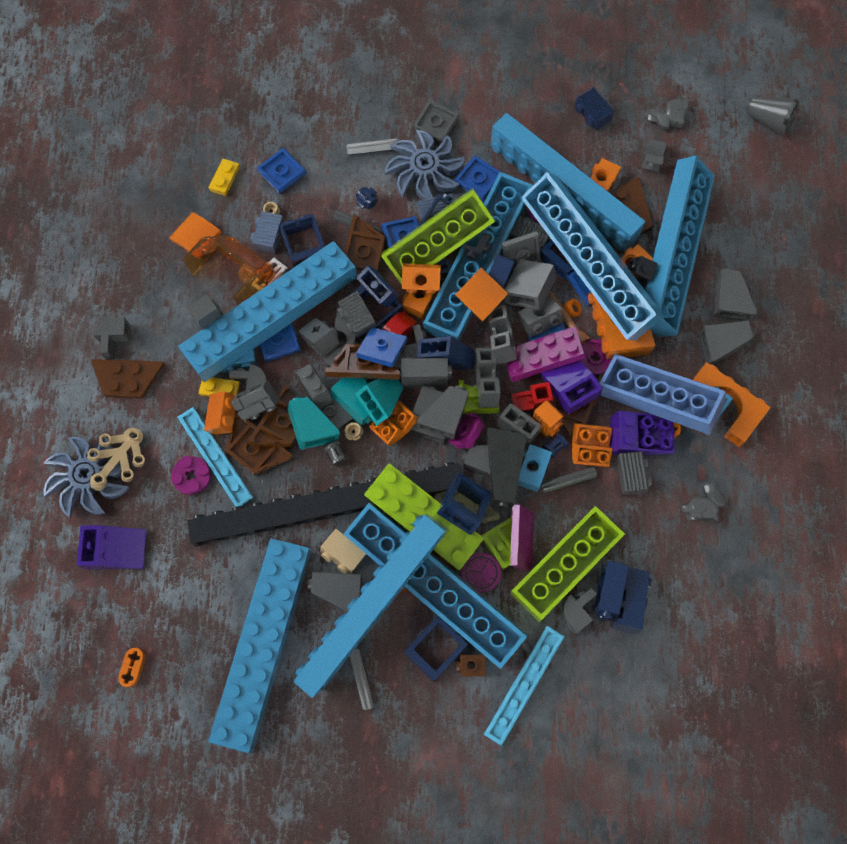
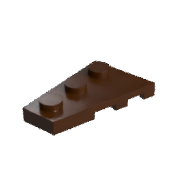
M639 177L609 192L646 221L640 235L652 229L653 224Z

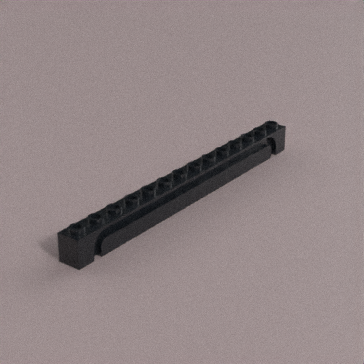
M448 462L438 468L429 466L419 472H416V470L406 471L404 475L433 497L436 493L447 491L450 483L461 471L459 463ZM377 478L368 479L366 483L361 484L359 482H352L347 484V487L342 488L333 486L328 488V491L323 492L314 490L309 492V495L304 496L295 494L291 495L290 499L285 500L276 498L266 504L257 502L247 508L238 506L228 512L219 510L212 512V515L208 516L203 514L195 515L193 519L187 520L190 543L196 547L210 544V542L214 541L219 542L362 512L368 503H373L364 494Z

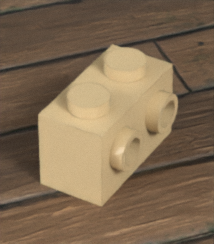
M337 529L331 533L320 547L321 556L326 561H332L338 565L337 569L343 574H354L367 556L366 553Z

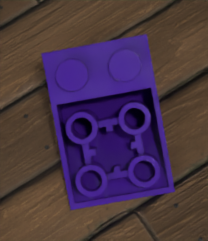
M580 361L539 373L545 383H550L551 392L567 415L600 397L603 390L592 372Z
M618 411L610 417L612 454L619 455L620 453L640 451L643 452V455L675 454L674 425L672 421L653 414Z
M101 525L80 526L77 566L83 569H144L147 530Z

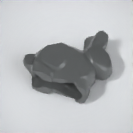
M679 95L676 99H672L667 103L663 114L655 108L650 109L648 121L657 123L662 130H668L670 126L682 129L689 102Z
M706 482L704 484V489L707 493L706 497L697 496L681 506V510L686 513L688 520H707L713 523L719 521V508L725 507V500L718 493V482Z

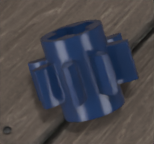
M367 187L361 188L356 194L357 205L362 209L373 208L378 202L377 192L372 187L369 189Z

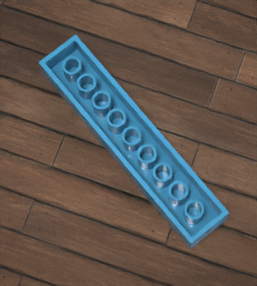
M506 113L492 126L491 147L494 152L501 154L508 163L513 164L522 174L530 177L533 183H536L546 172L556 175L603 237L609 240L616 249L625 252L639 239L646 221L512 116Z
M697 156L677 160L653 261L658 264L652 281L647 282L645 289L665 316L650 328L658 337L678 335L715 175Z
M499 172L484 202L495 222L462 245L423 322V330L426 333L437 338L451 336L460 341L473 312L455 294L480 268L489 274L496 255L502 256V243L510 240V234L526 207L521 197L533 186L532 184ZM483 233L490 235L492 246L489 253L484 254L481 262L471 261L463 255L466 244L476 248Z
M546 172L521 199L627 340L636 341L665 316L556 175Z
M333 241L178 345V347L202 381L206 382L231 365V363L237 361L248 351L254 349L357 278L356 268Z
M368 503L343 535L378 565H383L388 562V559H386L388 554L393 549L400 547L401 543L399 541L407 531L374 503ZM432 552L404 586L500 669L528 636L527 632Z
M422 515L412 524L414 529L403 535L399 541L401 543L400 547L393 549L386 557L388 562L380 565L373 574L375 578L362 587L360 590L362 595L350 602L347 606L349 611L341 615L334 623L336 628L328 631L321 639L323 644L309 654L308 658L310 661L302 664L295 672L297 677L293 682L311 698L315 697L325 688L449 531L432 515Z
M270 538L209 737V743L246 753H253L312 552L309 548Z

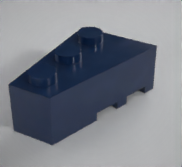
M628 567L620 613L612 619V629L632 634L643 630L644 615L648 603L647 590L651 586L650 572Z

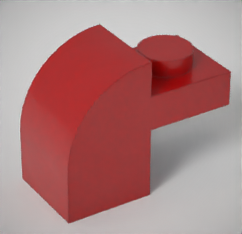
M401 312L393 316L382 330L409 338L413 332L412 326L417 325L418 322L407 313Z
M549 382L531 385L530 391L511 394L513 405L523 412L535 411L546 400L553 405V396Z

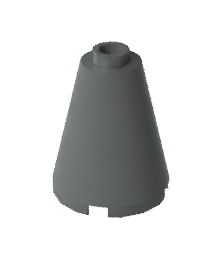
M754 97L753 100H749L746 110H748L750 116L785 136L795 120L794 110L798 111L800 101L796 99Z

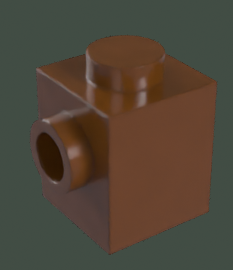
M460 655V660H456V673H460V677H485V655Z

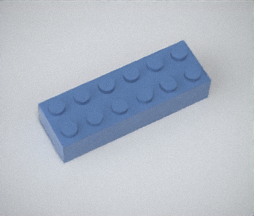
M617 354L614 355L599 383L603 388L601 393L603 397L708 435L711 434L726 403V391Z

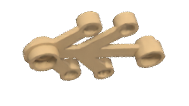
M129 428L122 435L110 436L109 434H102L99 437V444L102 447L123 443L119 448L100 451L96 448H91L88 450L87 458L92 462L112 457L100 473L91 476L90 486L94 490L99 491L106 487L107 476L119 461L122 470L121 479L124 482H130L133 479V471L129 467L126 453L130 447L134 456L132 460L135 467H142L144 465L145 458L141 455L139 447L143 440V434L139 429ZM133 434V435H136L137 437H136V438H131L130 435ZM106 438L109 441L103 442L102 439ZM91 453H96L97 456H96V457H91L90 454H91ZM139 458L142 462L137 463L135 460ZM129 473L131 476L126 478L124 474ZM96 478H101L102 481H101V482H96L95 479H96Z

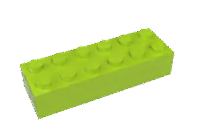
M472 188L385 250L381 257L402 284L403 264L434 265L494 223L495 220L474 188Z
M388 463L364 494L409 531L414 529L412 524L419 516L432 515L449 529L434 548V551L459 571L484 540L476 531L469 535L438 515L437 511L441 504L390 463Z
M595 506L511 591L510 595L540 622L625 533Z

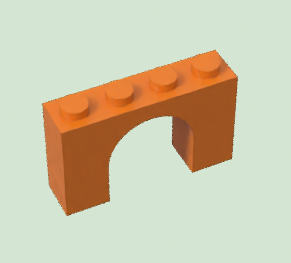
M591 292L588 294V301L593 307V319L597 322V334L602 340V352L605 353L607 360L613 359L615 354L623 357L651 354L655 347L651 329L636 341L627 340L618 327L613 324L609 315Z
M707 362L693 379L694 381L726 391V394L733 398L732 400L737 407V417L724 434V437L738 447L745 443L771 408L763 399L755 397L747 388L735 383L732 377L725 376L716 366Z

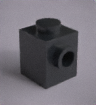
M639 256L631 259L628 269L638 282L644 283L652 281L658 263Z

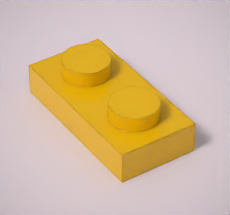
M222 159L208 187L209 190L226 196L240 169L239 163Z
M212 377L206 382L201 381L198 394L209 397L212 393L225 391L237 395L239 394L241 384L239 381Z

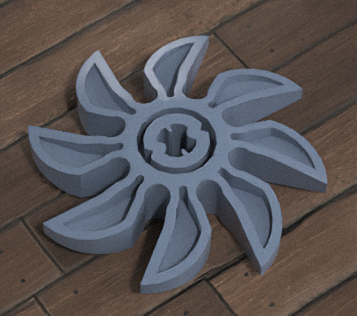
M416 130L422 149H417L415 143L410 140H400L391 145V149L404 156L398 155L392 158L386 165L385 175L402 172L397 179V190L402 198L414 181H417L415 185L416 194L422 200L433 198L428 186L429 182H432L435 189L440 192H450L459 187V183L445 176L451 177L457 174L464 165L465 157L448 160L452 153V141L447 134L435 151H433L434 140L432 136L422 130Z
M68 437L79 458L74 461L68 453L60 452L53 454L44 462V465L68 470L67 473L55 472L47 479L43 490L44 497L46 498L58 490L67 487L60 493L59 497L60 508L66 516L72 517L80 494V503L85 510L93 515H105L106 513L94 495L97 490L90 486V479L92 475L100 473L112 457L92 462L87 458V452L92 447L80 437ZM106 438L102 439L103 442L109 441ZM98 444L97 449L100 451L113 449L112 444L108 447H102ZM120 461L107 478L118 479L121 477ZM96 478L95 481H96V482H101L102 479H101V478ZM107 482L106 487L103 490H99V492L107 499H115L124 495L130 487Z

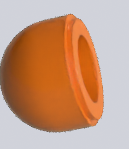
M573 298L565 302L563 308L571 318L581 315L582 306L577 299ZM572 305L577 307V312L574 311Z

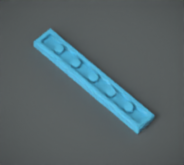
M192 407L179 415L177 418L235 507H244L253 501V496L213 435L204 431L205 423L195 408Z
M546 626L484 733L485 736L499 745H503L565 636Z

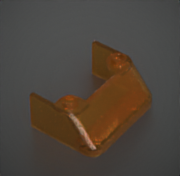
M229 235L203 237L182 258L191 275H194L217 250L239 265L241 268L238 271V277L244 284L232 296L237 305L262 290L275 277V270L270 263Z

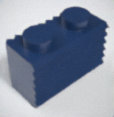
M595 87L576 97L575 110L578 114H582L585 117L588 126H592L597 130L612 120L614 110L601 97L599 92L595 90Z
M370 265L357 276L359 283L369 291L379 304L389 307L399 297V293Z

